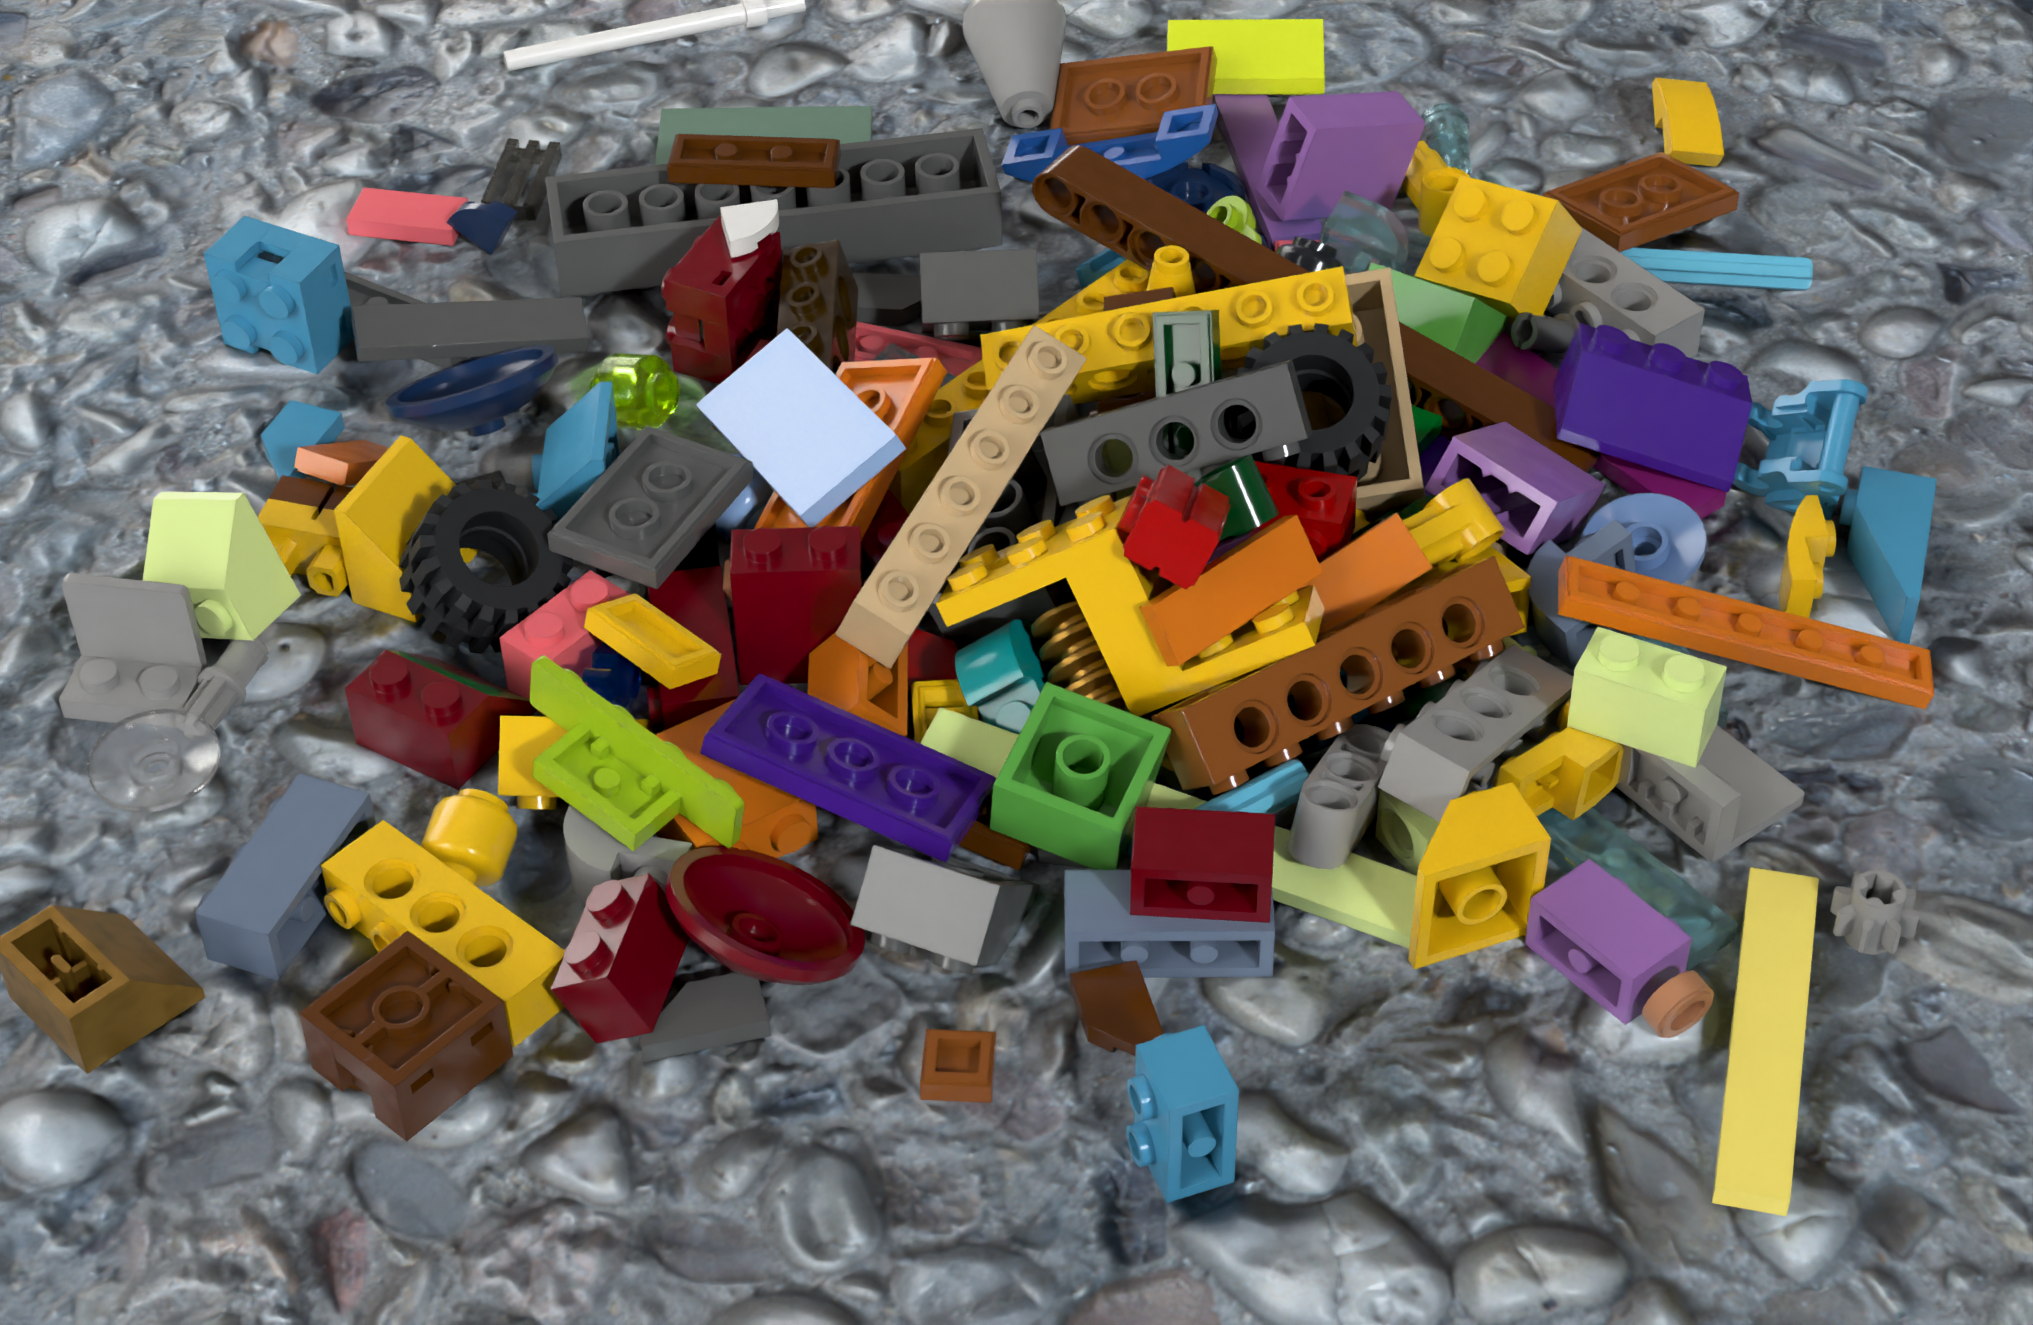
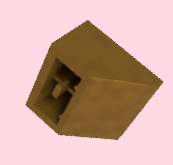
M51 905L0 936V971L9 997L86 1074L205 998L203 988L124 914Z

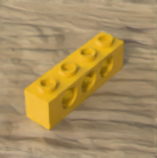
M385 820L376 824L321 864L327 890L324 903L330 915L340 926L345 929L354 927L371 940L378 953L406 931H409L504 1001L511 1045L514 1048L565 1008L551 991V986L564 958L565 950Z

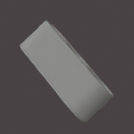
M1354 724L1352 728L1337 736L1302 785L1287 843L1289 854L1297 861L1318 869L1338 868L1347 861L1377 816L1379 790H1382L1378 788L1387 764L1386 761L1381 759V752L1391 734L1390 732L1368 724Z

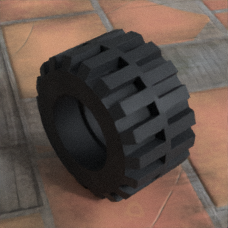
M1315 323L1314 332H1303L1301 324L1288 326L1287 337L1281 338L1276 331L1264 337L1263 351L1253 346L1245 356V368L1239 367L1237 375L1292 359L1301 392L1313 391L1331 397L1342 407L1346 416L1333 426L1312 430V434L1308 439L1298 441L1301 452L1264 462L1260 451L1251 454L1254 461L1358 477V482L1367 474L1369 462L1376 463L1386 437L1392 393L1391 385H1386L1388 373L1383 362L1372 364L1374 350L1366 342L1356 347L1353 345L1354 334L1344 329H1341L1338 336L1328 334L1327 324ZM1233 405L1231 420L1233 422L1232 436L1238 439L1252 437L1256 430V418L1253 412L1243 405Z
M476 480L471 489L465 483L454 486L447 496L442 494L434 501L406 543L408 546L401 555L399 567L405 569L399 579L401 592L412 593L406 605L412 615L423 614L426 621L422 627L427 632L433 635L436 630H439L446 635L444 643L453 648H457L461 642L468 643L470 653L483 654L489 645L492 646L495 653L502 652L499 638L567 588L571 581L567 574L573 568V559L549 550L547 534L559 518L551 508L543 512L536 506L540 499L529 491L525 497L516 494V485L502 482L498 489H494L490 480ZM460 549H478L495 557L508 572L512 586L493 585L477 577L465 564Z

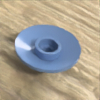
M1656 493L1631 494L1607 503L1589 519L1581 537L1582 539L1588 534L1596 533L1613 520H1616L1632 534L1635 573L1676 584H1682L1697 571L1705 557L1707 547L1705 527L1697 513L1687 504L1676 498Z

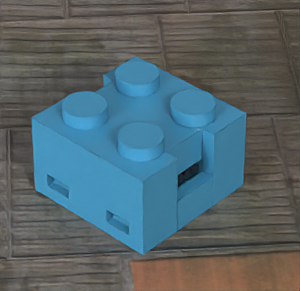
M243 216L204 252L225 345L253 354L260 348L271 351L272 355L283 364L319 374L354 339L351 321L352 309L340 246L338 244Z

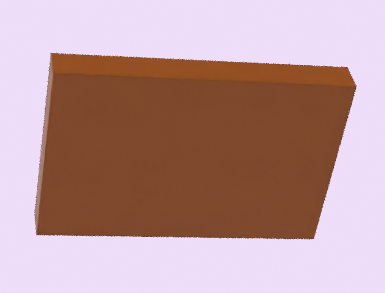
M1209 46L1060 63L1050 130L1062 128L1068 146L1158 132L1164 112L1212 104L1217 65L1214 47Z
M1659 152L1543 193L1542 196L1558 200L1579 226L1618 252H1622L1737 210L1739 192L1663 152Z

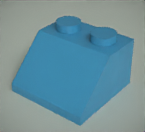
M612 381L599 382L546 429L543 454L533 455L534 489L538 490V493L532 494L540 499L536 506L543 512L551 508L559 518L554 526L582 497L581 493H585L621 454Z

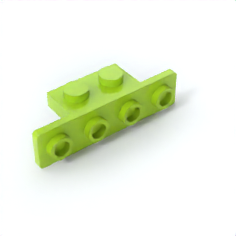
M545 655L540 656L532 663L530 703L568 731L533 760V778L633 852L679 813L727 848H731L740 840L745 803L730 784L709 775L687 759L676 745L668 741H662L636 722L625 708L611 704L586 686L583 680L572 670L561 668Z

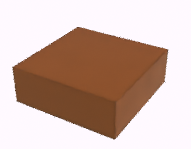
M926 1029L920 1077L921 1100L992 1103L997 1048L996 1032Z

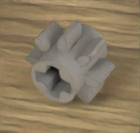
M1870 870L1864 873L1854 872L1850 888L1836 886L1830 908V912L1837 916L1833 930L1834 935L1844 936L1846 942L1860 953L1871 955L1882 954L1887 951L1890 954L1896 953L1900 936L1914 939L1921 914L1913 909L1916 890L1906 889L1905 884L1899 877L1887 871Z

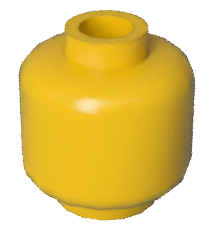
M463 789L457 795L447 796L437 803L420 846L476 887L492 886L505 873L517 839V824L508 813L507 804L497 796L478 789Z

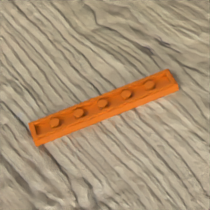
M1566 555L1558 570V614L1921 709H1926L1935 695L1930 650L1572 556Z

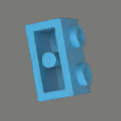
M1205 1025L1178 1033H1165L1151 1041L1136 1045L1135 1077L1127 1080L1128 1096L1134 1111V1123L1127 1125L1126 1135L1132 1157L1137 1166L1140 1168L1144 1166L1149 1167L1166 1203L1233 1183L1235 1179L1239 1089Z

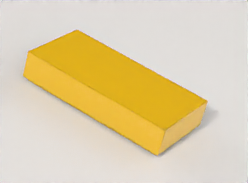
M636 593L587 608L584 628L668 689H673L718 673L721 654L716 649Z

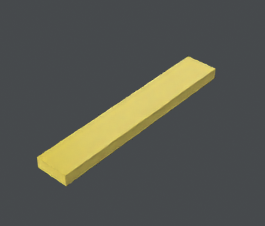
M1750 867L1712 1197V1203L1787 1216L1791 1198L1819 878L1753 867Z

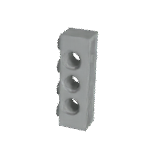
M1582 228L1583 230L1547 305L1546 311L1553 316L1562 313L1573 315L1579 323L1595 328L1599 325L1612 326L1626 333L1630 339L1652 346L1656 343L1669 344L1681 350L1687 357L1692 358L1698 354L1705 309Z
M1514 644L1495 659H1484L1474 674L1465 682L1460 679L1456 680L1449 688L1445 697L1436 704L1432 701L1426 703L1416 719L1409 725L1399 724L1395 727L1386 740L1381 752V759L1386 761L1387 764L1378 788L1440 822L1450 800L1463 797L1473 791L1493 788L1495 774L1507 759L1513 756L1518 757L1542 743L1551 733L1559 732L1560 728L1557 726V719L1562 707L1571 698L1573 676Z

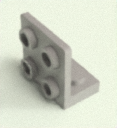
M68 573L61 586L81 657L59 698L64 718L180 730L176 727V717L199 687L197 681L199 674L208 667L189 589L185 585Z
M1716 725L1696 768L1624 745L1619 779L1616 784L1618 789L1711 863L1800 807L1804 798V791L1718 725Z

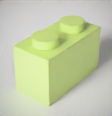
M1597 627L1574 669L1567 726L1696 768L1718 722L1727 667Z

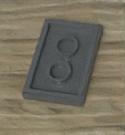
M646 426L547 534L549 550L658 589L754 478L753 462Z

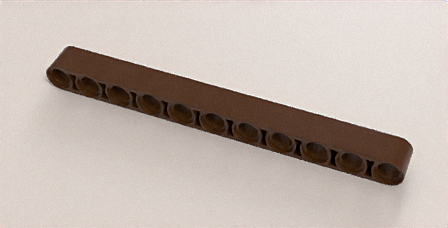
M1074 145L1066 149L1039 173L1032 183L1034 198L1042 210L1151 272L1154 253L1157 249L1169 245L1184 248L1189 253V262L1196 294L1310 272L1081 145ZM1399 322L1411 405L1442 416L1441 433L1439 435L1446 437L1451 442L1453 436L1501 422H1507L1586 473L1600 458L1601 452L1557 439L1555 408Z

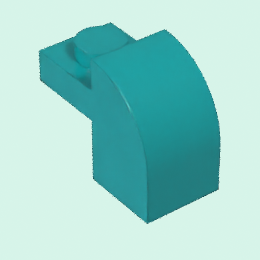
M1013 620L958 650L955 656L958 681L968 706H977L985 723L1018 735L1031 713L1044 684L1048 682V673L1052 669L1051 665L1045 664L1040 659L1039 650L1042 646L1040 641L1032 636L1029 620Z

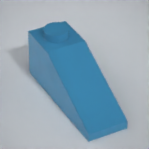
M1862 466L1858 490L1847 488L1841 507L1839 524L1850 526L1846 551L1894 640L1909 644L1920 600L1937 478Z

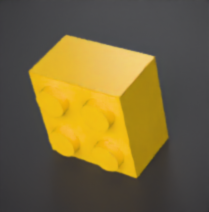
M1461 175L1414 277L1474 297L1510 317L1508 321L1510 324H1513L1515 318L1524 312L1543 316L1583 229L1558 200Z

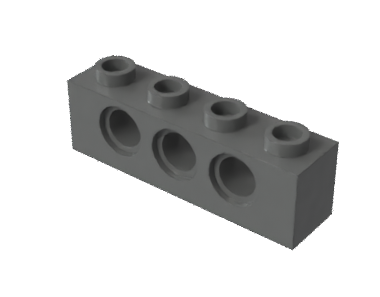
M1291 359L1052 426L1040 432L1060 505L1064 506L1078 502L1079 507L1105 495H1110L1113 502H1116L1115 491L1137 486L1143 475L1155 480L1160 469L1165 468L1167 465H1171L1182 472L1200 468L1203 477L1239 457L1260 451L1264 462L1301 452L1298 441L1308 439L1312 434V429L1293 360ZM1243 405L1253 412L1256 418V430L1252 437L1238 439L1227 432L1224 427L1223 417L1229 406ZM1180 422L1190 428L1194 435V447L1190 454L1178 456L1167 450L1163 443L1162 435L1168 423ZM1118 439L1130 447L1133 454V462L1129 471L1115 472L1106 466L1102 457V449L1107 440Z

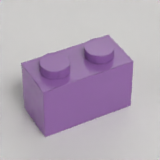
M1588 859L1531 898L1525 944L1626 1025L1642 1014L1645 1003L1659 987L1676 975L1686 972L1692 938L1683 932L1674 920L1663 916L1633 893L1624 881L1611 876L1591 859Z

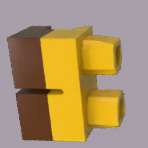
M282 475L259 513L258 519L290 576L292 573L306 575L309 587L313 588L318 594L338 597L349 582L334 509L349 494L353 487L338 485L334 491L333 484Z

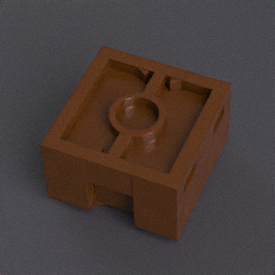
M406 931L299 1012L312 1068L342 1092L350 1087L357 1091H364L371 1096L375 1117L406 1142L513 1057L504 1001L409 931Z

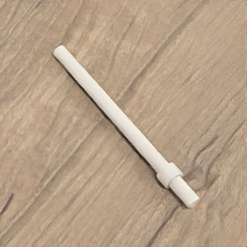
M740 0V4L506 50L503 51L507 71H513L745 24L746 28L767 25L768 19L805 12V0Z

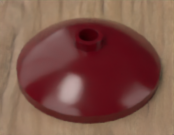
M703 847L681 855L673 864L668 875L665 887L666 897L675 918L683 930L715 960L744 976L766 982L790 985L820 984L840 978L852 971L864 950V930L850 925L854 914L851 907L822 881L778 858L752 850H739L735 847Z

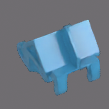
M1848 379L1810 381L1808 386L1797 395L1778 396V399H1775L1773 410L1766 409L1760 403L1752 402L1747 424L1760 430L1770 441L1766 458L1760 462L1759 471L1750 468L1746 464L1738 463L1733 484L1757 497H1766L1765 504L1769 507L1796 513L1798 506L1806 495H1818L1825 520H1830L1838 503L1839 496L1846 493L1848 478L1843 473L1856 416L1860 405L1866 403L1868 387L1860 382Z

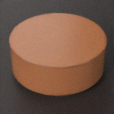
M1696 971L1680 973L1665 982L1651 995L1643 1007L1642 1017L1659 1037H1675L1690 1029L1707 1013L1713 1003L1714 992Z

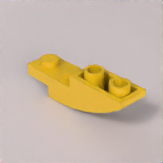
M1570 699L1565 703L1558 715L1557 726L1560 728L1559 732L1551 733L1542 743L1518 757L1513 756L1507 759L1500 766L1493 779V787L1513 782L1536 817L1553 807L1569 819L1575 820L1595 806L1618 783L1624 744L1568 727Z

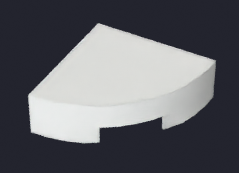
M777 199L720 207L722 227L731 258L758 249L757 242L765 238L769 233L773 235L778 229L779 212Z

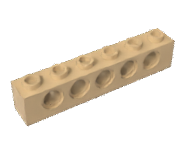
M1033 325L854 599L835 635L889 669L892 668L946 583L947 578L958 564L959 559L967 550L1037 440L1040 432H1042L1085 363L1086 357Z

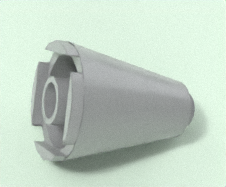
M972 0L964 11L962 26L964 38L1002 118L1009 125L1018 128H1033L1044 123L1053 112L1065 36L1066 14L1062 3L1060 5L1057 0Z

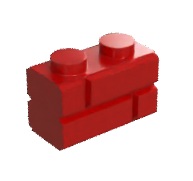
M1167 465L1165 468L1160 469L1155 480L1145 475L1141 477L1124 509L1125 512L1117 528L1128 533L1122 547L1124 549V557L1148 570H1152L1157 566L1160 568L1159 575L1184 589H1188L1195 585L1219 543L1231 505H1229L1228 496L1204 483L1199 487L1194 486L1195 478L1171 465Z

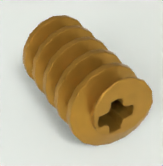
M1077 600L1048 610L1037 618L1031 625L1032 636L1038 641H1047L1039 650L1040 659L1045 664L1055 665L1048 673V682L1130 713L1125 709L1124 705L1126 703ZM1147 714L1139 716L1144 719L1148 718Z

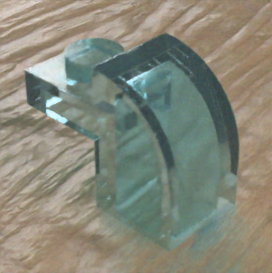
M1345 190L1321 230L1320 243L1338 250L1335 258L1344 264L1345 275L1368 271L1371 262L1387 268L1390 267V269L1405 274L1409 240L1401 221L1384 206Z

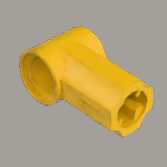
M1423 140L1417 144L1401 187L1419 210L1418 227L1420 231L1432 238L1460 176L1470 177V175L1461 169L1448 167L1438 152L1430 149Z
M1469 478L1446 488L1430 500L1422 511L1403 520L1405 526L1433 567L1424 574L1454 558L1459 563L1473 558L1494 544L1506 531Z

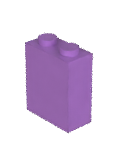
M1398 91L1291 96L1288 98L1256 189L1282 221L1388 214L1391 212L1399 189L1402 186L1403 179L1426 122Z
M1501 422L1453 436L1425 490L1433 495H1438L1451 485L1469 478L1506 530L1501 539L1524 554L1529 555L1537 552L1548 540L1557 544L1577 536L1603 491L1605 484L1507 422Z

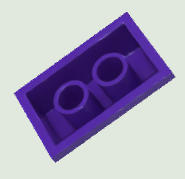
M1579 323L1553 382L1557 439L1729 492L1734 481L1752 407L1748 376L1743 375L1739 369L1726 362L1712 361L1709 364L1687 357L1681 350L1669 344L1656 343L1652 346L1630 339L1626 333L1612 326L1599 325L1595 328Z

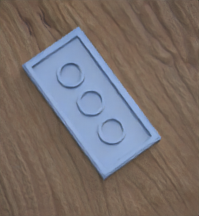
M788 328L696 404L707 420L744 459L753 462V469L808 527H815L906 449L898 436Z

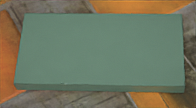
M872 106L661 109L655 165L668 164L675 134L826 138L840 140V144L872 141Z

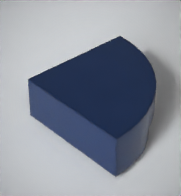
M468 201L462 204L446 223L492 255L502 244L518 212L498 201H492L490 205Z

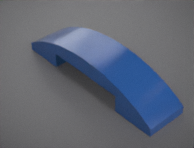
M1216 104L1166 111L1163 113L1158 132L1076 145L1093 150L1143 179L1149 178L1185 162L1211 142L1218 116ZM1062 128L1012 135L1002 162L1003 171L1007 175L1033 182L1039 173L1066 149L1074 145L1068 146Z

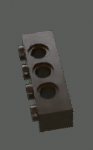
M839 239L816 244L808 243L784 250L777 336L788 328L834 374H836L842 362H854L859 290Z

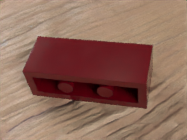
M722 566L673 571L658 589L648 586L649 600L646 601L721 654L717 674L673 689H668L660 682L658 687L647 688L651 726L664 725V729L667 730L737 699L740 695L726 594L723 590ZM645 672L646 682L657 681Z

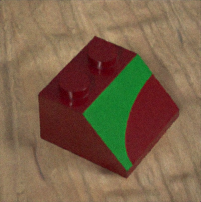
M387 649L345 687L356 744L456 790H459L499 750L500 715L532 716L537 711L530 703V699L440 659Z

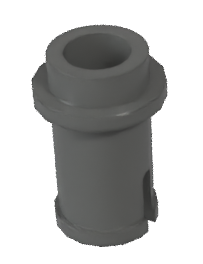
M1524 312L1519 314L1512 324L1511 339L1516 347H1520L1523 350L1546 351L1553 358L1563 360L1579 322L1573 315L1562 313L1551 318Z

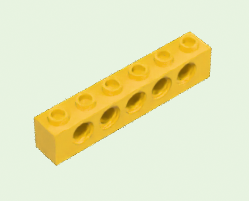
M1343 266L1035 324L1038 328L1087 358L1065 394L1070 395L1074 405L1156 390L1152 314L1154 312L1219 310L1221 370L1245 368V356L1253 346L1263 351L1264 337L1275 331L1281 338L1287 337L1288 326L1297 324L1302 325L1303 332H1314L1315 323L1327 324V333L1338 336L1341 329H1344L1354 334L1353 345L1358 347L1351 298ZM1033 325L980 335L988 394Z

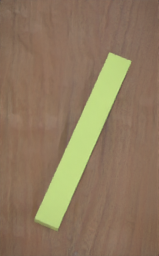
M940 707L920 744L997 778L1019 735ZM1154 783L1146 807L1194 809L1207 801ZM1275 826L1272 878L1273 900L1409 949L1417 881L1416 875L1351 853L1347 861L1338 868L1318 869L1307 866L1293 858L1287 850L1291 831Z

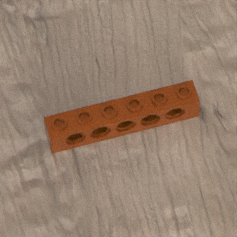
M1491 556L1458 565L1318 634L1315 646L1206 689L1152 716L1153 722L1172 729L1166 752L1182 789L1188 790L1209 786L1212 795L1233 789L1248 781L1250 778L1246 769L1263 761L1267 768L1298 756L1303 752L1299 742L1314 734L1317 740L1321 741L1349 730L1354 726L1351 715L1367 708L1369 715L1400 704L1406 700L1402 689L1416 682L1419 688L1423 689L1451 678L1456 674L1452 664L1465 657L1468 658L1469 663H1475L1500 653L1506 649L1502 639L1525 626L1496 558ZM1443 617L1448 626V636L1445 634L1443 630ZM1392 641L1398 650V662H1396L1392 654ZM1341 666L1347 674V689L1343 686L1340 679ZM1289 691L1296 701L1295 716L1291 713L1287 703ZM1236 717L1241 721L1244 728L1242 743L1237 739L1234 731Z

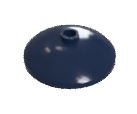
M551 345L524 346L481 356L442 369L402 387L387 398L386 405L392 417L406 424L434 431H453L470 428L472 436L490 434L506 426L505 416L523 407L535 397L552 376L558 363V357L555 348Z

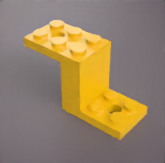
M1110 495L1096 498L1075 510L1076 519L1057 527L1054 526L1052 520L1042 521L1020 532L1016 536L1019 542L998 552L994 545L990 544L966 554L958 561L961 567L947 578L949 583L936 602V606L946 626L949 627L1066 578L1129 712L1136 716H1142L1315 646L1324 612L1323 603L1315 586L1312 585L1293 592L1182 665L1167 667L1140 610V606L1174 585L1171 581L1159 575L1160 568L1157 566L1152 570H1148L1123 556L1124 549L1122 547L1128 533L1117 528L1125 512L1124 509L1131 495L1116 502H1113Z

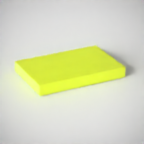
M1323 19L1168 20L1167 51L1214 47L1217 65L1213 94H1324Z

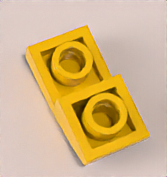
M1655 77L1652 82L1655 128L1663 129L1665 154L1685 164L1717 167L1724 156L1723 140L1716 104L1707 83Z
M1806 495L1797 508L1789 532L1779 586L1780 611L1806 618L1810 616L1813 599H1821L1825 558L1832 557L1836 548L1834 522L1832 520H1825L1818 495Z

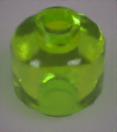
M611 354L601 362L590 383L591 390L599 382L612 381L618 428L643 430L646 426H650L656 429L665 423L668 417L675 411L680 398V386L676 375L665 360L654 354Z

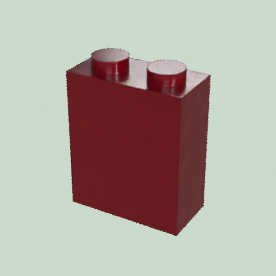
M861 526L732 530L730 582L741 685H749L758 673L784 684L808 683L809 653L838 630L854 599L864 586Z

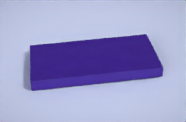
M759 673L705 734L700 752L702 755L947 863L992 798L993 785L997 779L993 775Z

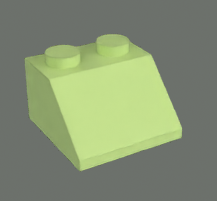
M161 492L153 499L142 581L185 585L190 592L201 638L253 641L301 596L244 493Z

